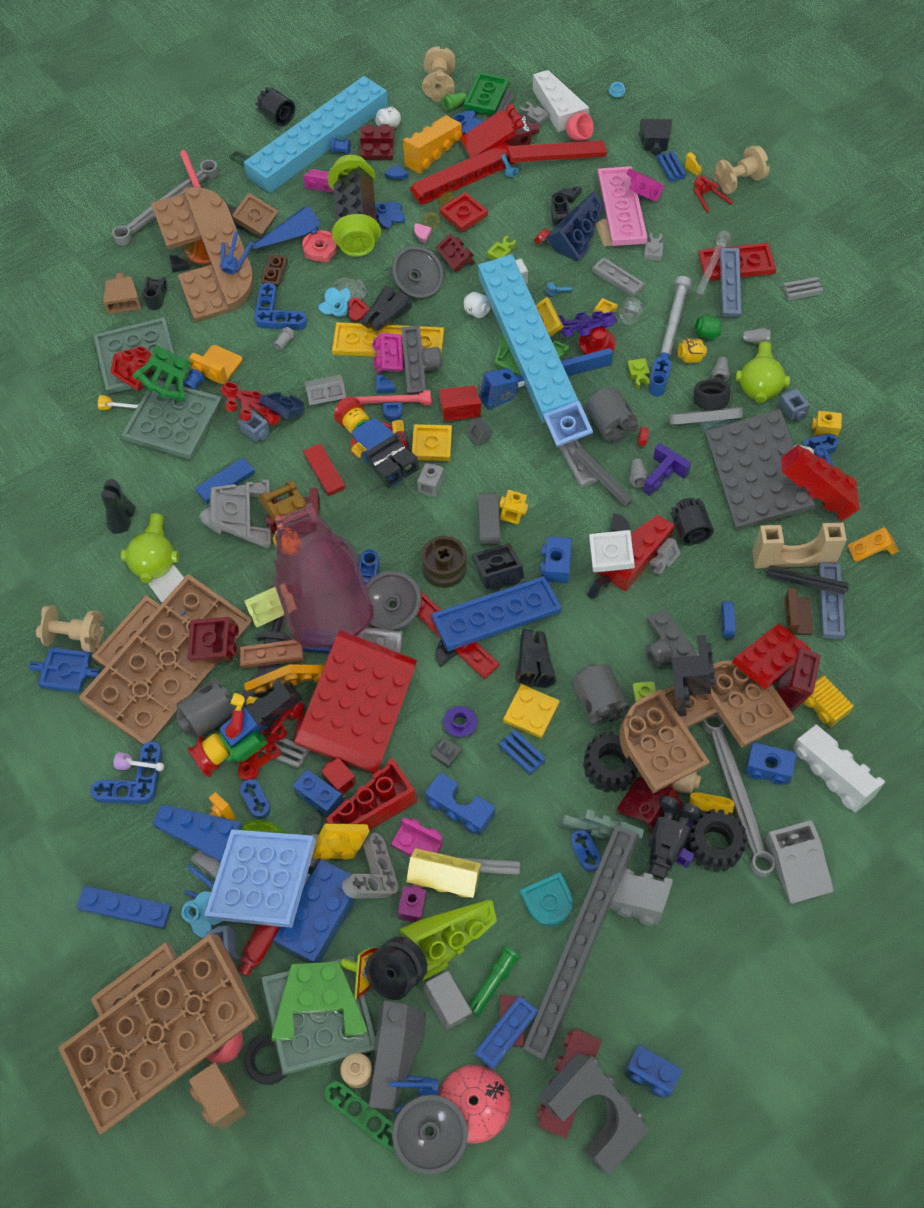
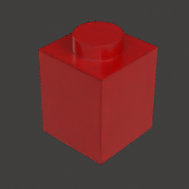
M339 758L329 761L321 771L323 779L327 784L340 792L341 795H344L357 784L355 775Z

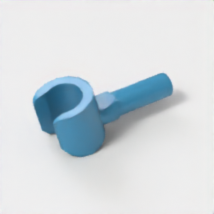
M504 154L501 155L506 165V176L514 178L513 174H519L518 168L511 167Z
M549 282L547 284L549 289H546V292L551 297L557 295L558 292L572 291V287H556L553 282Z

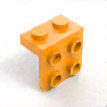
M212 345L204 356L193 352L189 357L192 369L198 370L204 377L222 385L228 381L243 361L240 355L217 345Z

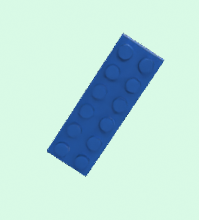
M545 576L433 613L432 620L447 651L561 613L562 607Z

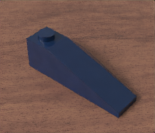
M595 191L572 210L546 237L556 252L575 261H579L588 251L590 237L594 235L595 223L599 221L604 206Z

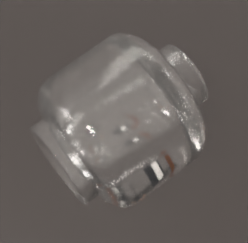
M637 298L625 299L619 311V317L626 325L639 323L644 313V304Z

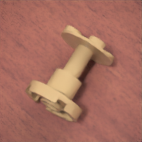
M433 47L426 52L424 58V68L428 75L422 82V89L435 102L442 100L446 94L454 93V81L449 75L455 69L456 60L454 53L448 48L444 50L440 49V47Z
M752 145L745 149L743 159L738 161L735 167H732L724 159L719 160L716 163L713 178L719 183L724 194L733 193L737 188V177L750 176L756 181L768 176L770 166L767 167L766 164L768 157L760 146Z
M51 605L42 608V620L36 629V637L41 638L44 646L49 647L52 645L57 633L69 635L70 639L80 640L81 647L85 652L95 653V648L98 649L104 635V627L100 626V620L104 621L101 612L89 611L84 620L72 619L71 622L59 621L56 606Z

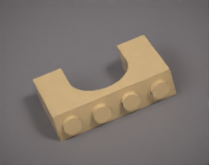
M823 523L818 536L814 540L796 546L784 545L781 525L760 526L752 550L755 569L769 568V566L779 568L818 566L820 562L837 563L847 541L844 523Z

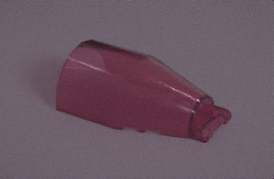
M313 503L281 517L280 515L275 516L274 519L277 525V560H275L276 577H274V584L293 639L300 645L316 648L332 646L339 630L357 636L368 627L373 619L374 607L354 554L350 549H347L339 537H336L328 525L317 515Z

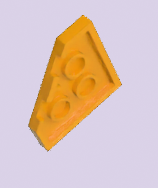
M287 665L244 683L245 691H255V694L266 693L269 689H274L272 684L278 679L291 682L294 687L298 683L313 680L319 682L325 665Z

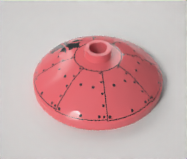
M480 1065L464 1066L453 1071L440 1087L438 1095L454 1102L464 1115L468 1129L467 1143L488 1141L495 1137L507 1123L511 1108L509 1090L503 1079L493 1070ZM477 1097L479 1100L478 1104L471 1105L469 1099Z

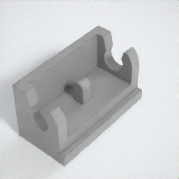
M341 374L305 381L310 405L346 398Z
M448 971L425 983L422 991L446 1032L467 1020L466 1017L472 1014L471 1009Z

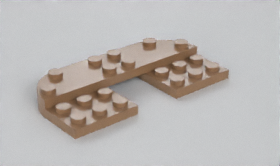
M191 187L183 189V194L153 202L151 206L168 250L198 240H202L211 265L178 274L194 321L199 322L231 312L242 306L253 290L254 279L247 256L241 264L239 272L227 274L221 270V243H225L226 258L230 253L234 232L237 229L227 204L218 194L205 188ZM239 234L237 235L233 254L237 258V262L245 251Z
M720 661L713 664L715 685L711 686V694L689 696L690 708H686L687 716H679L677 713L674 685L663 691L660 689L639 699L630 708L621 723L619 738L626 759L629 757L632 759L651 791L655 793L706 767L710 763L687 728L719 714L741 748L793 722L795 717L772 685L765 690L734 665L732 661Z

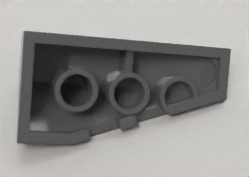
M383 1001L378 1007L368 1108L391 1111L394 1109L403 1087H391L389 1083L391 1081H406L424 1038L426 1013L409 1004Z

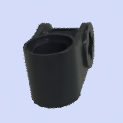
M556 192L552 195L551 213L553 226L559 224L570 213L567 196L562 192Z
M146 277L143 295L146 305L150 310H157L163 305L164 296L167 291V280L165 277L161 279Z

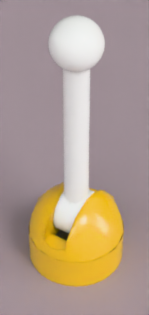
M100 395L98 398L99 410H110L112 406L136 409L138 405L113 402L110 397Z

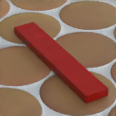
M603 140L507 146V153L511 163L606 157L607 155Z
M420 590L422 601L417 617L441 639L432 620V614L442 610ZM477 642L454 649L457 655L484 680L500 667V664Z

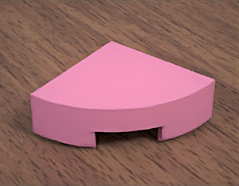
M415 223L414 232L420 242L426 244L432 232V227Z

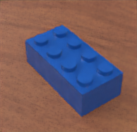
M321 859L302 891L293 927H280L273 939L276 946L305 963H320L357 899L348 897L342 888L343 881L351 876V874Z

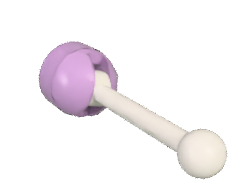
M118 752L114 757V767L118 770H127L131 765L156 768L157 771L164 769L163 763L152 764L133 761L132 757L127 753Z

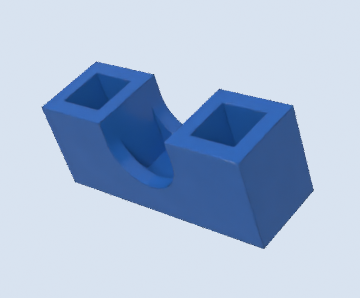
M439 773L425 792L427 805L434 810L439 809L443 811L449 820L462 823L468 832L472 834L476 832L481 836L495 816L496 807L479 796H476L468 805L456 803L454 798L459 792L458 783Z

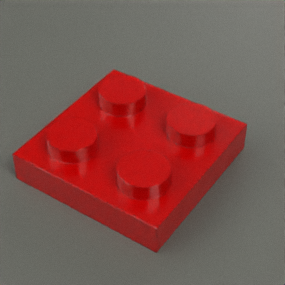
M466 192L439 208L440 214L461 232L488 216V210Z

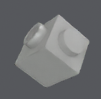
M425 463L417 480L418 492L437 497L444 481V468L436 464Z

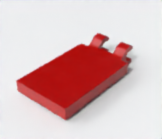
M509 104L505 112L500 110L460 137L472 158L503 144L515 136V131L524 127L525 124L514 105Z

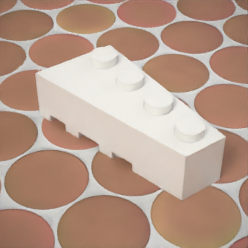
M549 70L533 74V92L544 110L550 113V120L557 132L566 130L567 121L575 114L581 112L589 114V107Z
M815 725L799 737L793 746L797 756L804 759L810 765L813 773L820 776L826 782L827 787L841 798L843 804L855 813L871 801L885 783L882 778L878 777L875 779L870 775L871 769L865 764L858 765L853 759V754L848 750H840L838 742L818 725Z

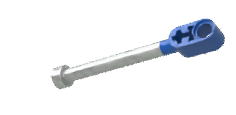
M679 276L674 282L673 290L675 296L660 355L654 362L650 378L649 392L653 396H662L666 390L671 368L670 357L685 297L691 292L693 284L692 280L686 276Z

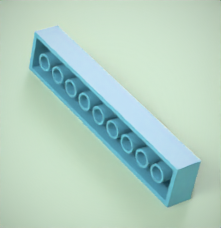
M361 77L244 161L247 178L270 194L329 151L333 137L337 138V140L345 139L375 117L380 109L387 108V90L367 77Z
M513 254L479 264V280L518 370L524 378L525 386L541 423H545L543 414L576 402L578 399Z

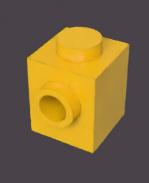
M818 411L816 418H813L811 423L814 437L833 434L838 438L841 431L842 413Z

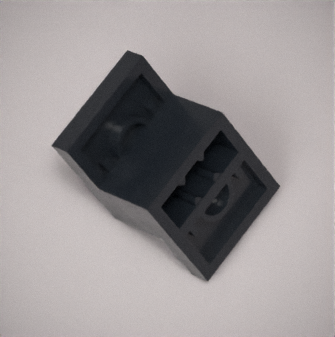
M706 635L697 636L699 655L672 658L675 699L679 716H687L686 708H690L689 696L711 694V686L715 685L711 643H707Z

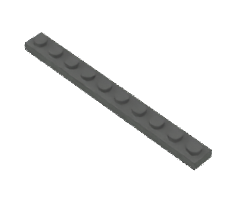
M618 825L614 828L523 1047L527 1052L543 1060L548 1059L639 838V834Z

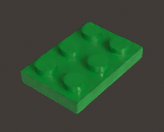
M478 72L464 102V109L495 115L508 88L509 78Z

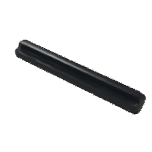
M769 566L767 571V577L844 595L849 590V583L774 566Z

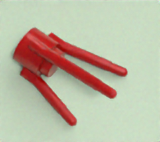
M704 175L697 177L694 181V193L697 194L707 213L709 209L701 193L706 194L711 190L731 205L733 204L732 200L716 189L719 188V185L707 179Z
M299 702L280 718L276 719L275 723L267 729V733L275 734L286 718L290 721L298 719L293 737V742H295L300 730V724L306 715L303 712L305 705Z

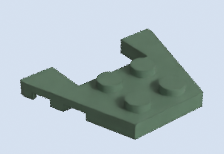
M590 809L581 810L579 819L562 815L558 817L557 821L558 826L585 830L591 833L592 836L599 838H611L616 825L639 834L638 839H642L644 829L622 821H612L609 816L595 815V811Z

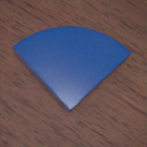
M398 164L384 172L385 177L390 180L392 178L400 180L408 178V172Z
M376 375L377 394L395 393L394 383L386 379L385 376Z

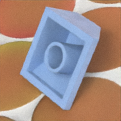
M579 400L543 414L557 447L593 433Z

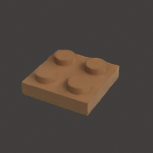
M248 192L233 213L232 219L261 238L277 216L278 210Z

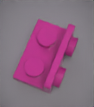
M629 168L627 175L631 177L630 181L632 182L629 189L653 201H658L665 186L659 181Z
M310 169L308 174H304L305 188L334 193L328 184L329 172Z
M380 333L373 340L372 344L373 350H375L373 365L376 368V374H380L382 371H403L401 334Z
M403 817L401 821L402 826L392 841L391 847L410 857L415 848L439 853L443 846L441 833L433 828L428 830L422 827V824L413 818L408 820Z

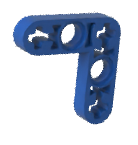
M273 283L261 285L255 311V322L259 328L283 329L289 327L292 330H302L307 326V318L303 312L274 310L277 298L276 286ZM269 303L270 306L264 308L262 304ZM278 318H285L283 322H277L276 320Z
M154 741L145 743L141 748L139 762L161 763L163 754L159 744ZM154 748L156 752L152 753L151 759L153 762H150V756L147 752H151ZM138 766L136 781L98 780L91 786L90 793L97 802L148 804L156 796L160 771L153 768L154 773L152 776L144 777L143 771L149 767ZM144 783H147L146 788L149 791V793H146L145 797H142L140 793H143L145 791ZM102 787H104L106 791H112V795L110 792H102L99 795L97 791H101ZM122 787L129 788L126 796L119 797L117 795Z

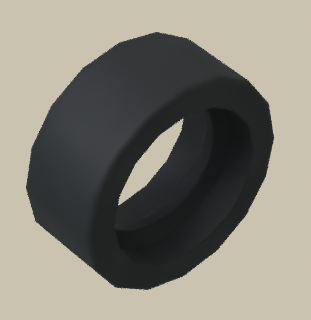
M711 379L698 382L694 387L693 401L698 407L714 410L723 408L729 404L731 388L727 383L720 380Z
M263 1035L256 1038L249 1045L245 1053L244 1062L247 1072L255 1081L262 1085L279 1083L287 1076H282L281 1067L270 1075L262 1074L256 1069L254 1062L257 1052L264 1046H275V1041H271L272 1035Z

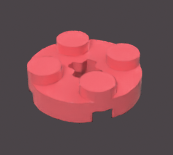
M319 230L316 231L317 234H308L302 242L304 256L313 261L329 262L330 258L338 250V245L334 242L332 233Z

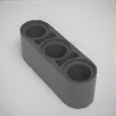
M478 493L480 544H500L498 493Z

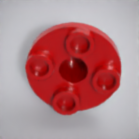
M599 326L590 329L591 333L589 335L580 336L579 348L584 355L611 348L612 353H614L616 346L615 337L605 327Z

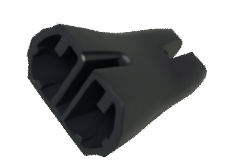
M385 286L373 306L365 314L361 324L366 328L372 327L373 331L379 332L393 320L411 309L412 304L409 297L401 292H397L395 295L394 289Z
M109 479L104 484L101 498L106 510L107 528L112 533L119 534L129 530L131 524L129 517L134 515L136 506L123 493L119 483Z
M522 630L515 677L518 684L548 688L556 683V675L550 659L545 632L537 631L534 636L533 630Z

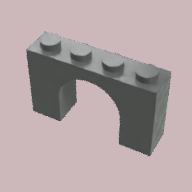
M579 1052L538 1098L553 1116L564 1122L586 1098L593 1095L603 1096L607 1106L605 1124L600 1132L584 1148L583 1152L600 1171L610 1176L647 1134L649 1129L643 1123L645 1120L643 1115L628 1105L630 1103L629 1098L623 1092L617 1091L614 1088L615 1081L607 1073L603 1074L600 1071L601 1064L592 1055L587 1057Z

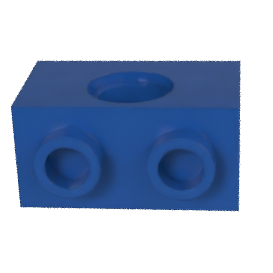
M547 537V544H543L542 556H546V562L541 561V574H545L547 582L568 583L572 538Z
M752 742L744 774L750 775L754 779L771 780L777 785H788L793 776L796 753ZM765 763H771L775 768H769Z
M308 769L293 785L296 796L325 817L331 815L344 803L340 792Z

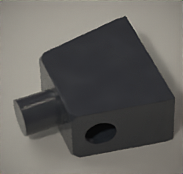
M672 119L640 120L639 135L643 150L651 151L653 155L657 156L662 151L668 149Z

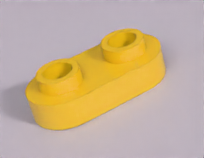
M694 792L690 794L689 804L699 807L701 812H709V810L715 809V812L718 813L719 809L724 810V814L728 815L729 812L733 813L734 801L726 797Z

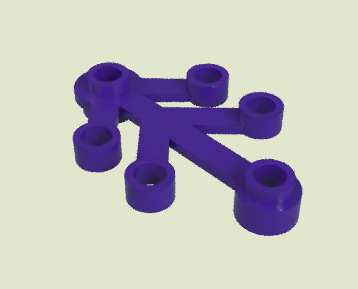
M602 311L592 313V318L586 315L585 312H581L575 315L576 320L564 321L562 315H558L563 326H568L562 328L564 337L573 335V330L579 329L581 336L589 335L591 333L590 329L602 325L604 327H612L617 322V316H615L614 312L603 313Z

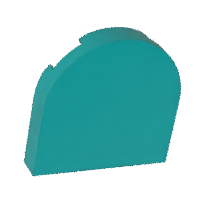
M561 872L519 890L529 914L539 924L556 926L563 923L571 914L573 897Z

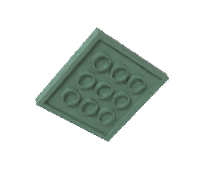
M165 317L94 334L107 394L132 389L131 386L110 373L114 353L136 348L137 346L144 347L152 353L154 347L158 345L175 354ZM155 371L147 372L145 376L151 381ZM160 374L158 379L164 381L167 377Z
M157 379L156 384L163 387L165 381ZM171 383L168 390L176 391V384ZM183 386L185 398L181 402L175 398H162L159 396L160 394L147 390L121 437L128 442L192 460L223 403L222 397Z
M354 956L346 957V959L355 962ZM343 958L329 962H339L341 965V961ZM342 968L351 992L355 997L356 972ZM289 971L261 977V985L272 1032ZM364 994L357 1000L355 999L367 1027L366 1035L344 1036L342 1011L293 1014L294 1039L275 1041L282 1076L344 1060L345 1057L352 1053L367 1054L374 1052L375 1035Z

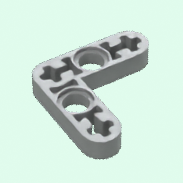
M372 833L363 842L371 874H352L342 883L344 893L350 898H389L398 891V882L385 841L378 833ZM378 861L382 864L383 869L379 866ZM368 882L371 883V885L374 888V891L371 890V888L368 885Z

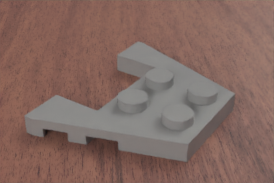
M262 480L260 483L246 482L245 485L239 486L232 484L212 487L210 490V525L269 548L271 545V530L250 526L249 496L259 497L264 492L269 493V480Z

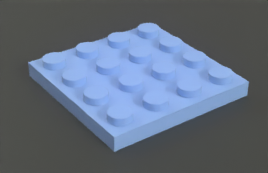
M231 829L204 916L212 920L292 928L316 844V838L310 835Z

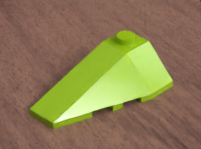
M489 899L418 920L399 930L401 936L412 940L425 954L428 964L427 974L423 978L425 980L443 971L456 954H462L465 951L464 947L473 939L477 940L497 922L493 901Z

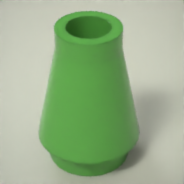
M464 92L446 94L442 98L444 109L454 110L465 102L466 94Z

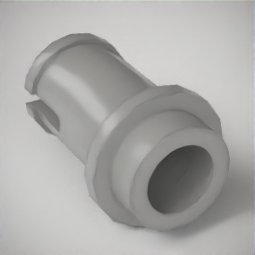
M289 327L283 328L281 334L273 342V346L282 351L286 344L294 339V331Z

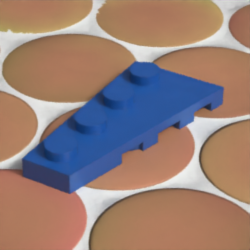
M163 804L153 821L155 828L175 839L182 840L186 845L202 851L204 855L213 857L219 863H221L231 829L242 830L243 828L241 822Z

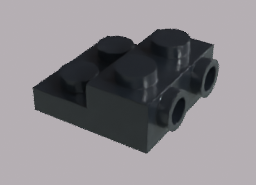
M510 543L472 554L473 562L479 571L480 579L486 590H496L501 585L510 582L516 584L521 579H524L523 566Z

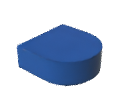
M402 402L383 403L384 418L390 422L399 420L402 417Z

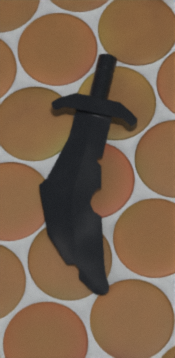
M283 616L274 619L272 631L265 630L255 635L256 640H264L265 644L292 640L288 635L280 632ZM280 664L259 666L258 674L251 677L249 681L279 669ZM244 689L241 694L245 699L243 706L246 705L249 696L260 698L266 693L255 694V691H245Z

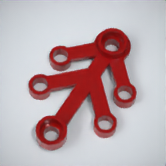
M225 382L221 386V393L227 397L225 406L227 411L235 412L238 405L235 402V398L240 401V419L250 421L252 416L250 408L265 416L268 424L277 425L280 422V414L259 402L262 396L260 392L238 389L239 386L233 382Z
M283 725L280 726L275 734H271L266 738L268 744L246 761H239L238 775L242 780L256 779L259 775L260 767L280 756L281 750L274 743L287 736L288 732ZM267 729L262 732L264 737L266 735ZM266 749V754L258 758L259 753Z

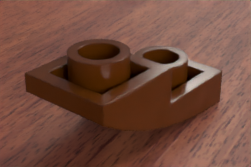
M269 255L268 264L264 267L262 284L273 283L276 286L280 285L288 262L287 256Z

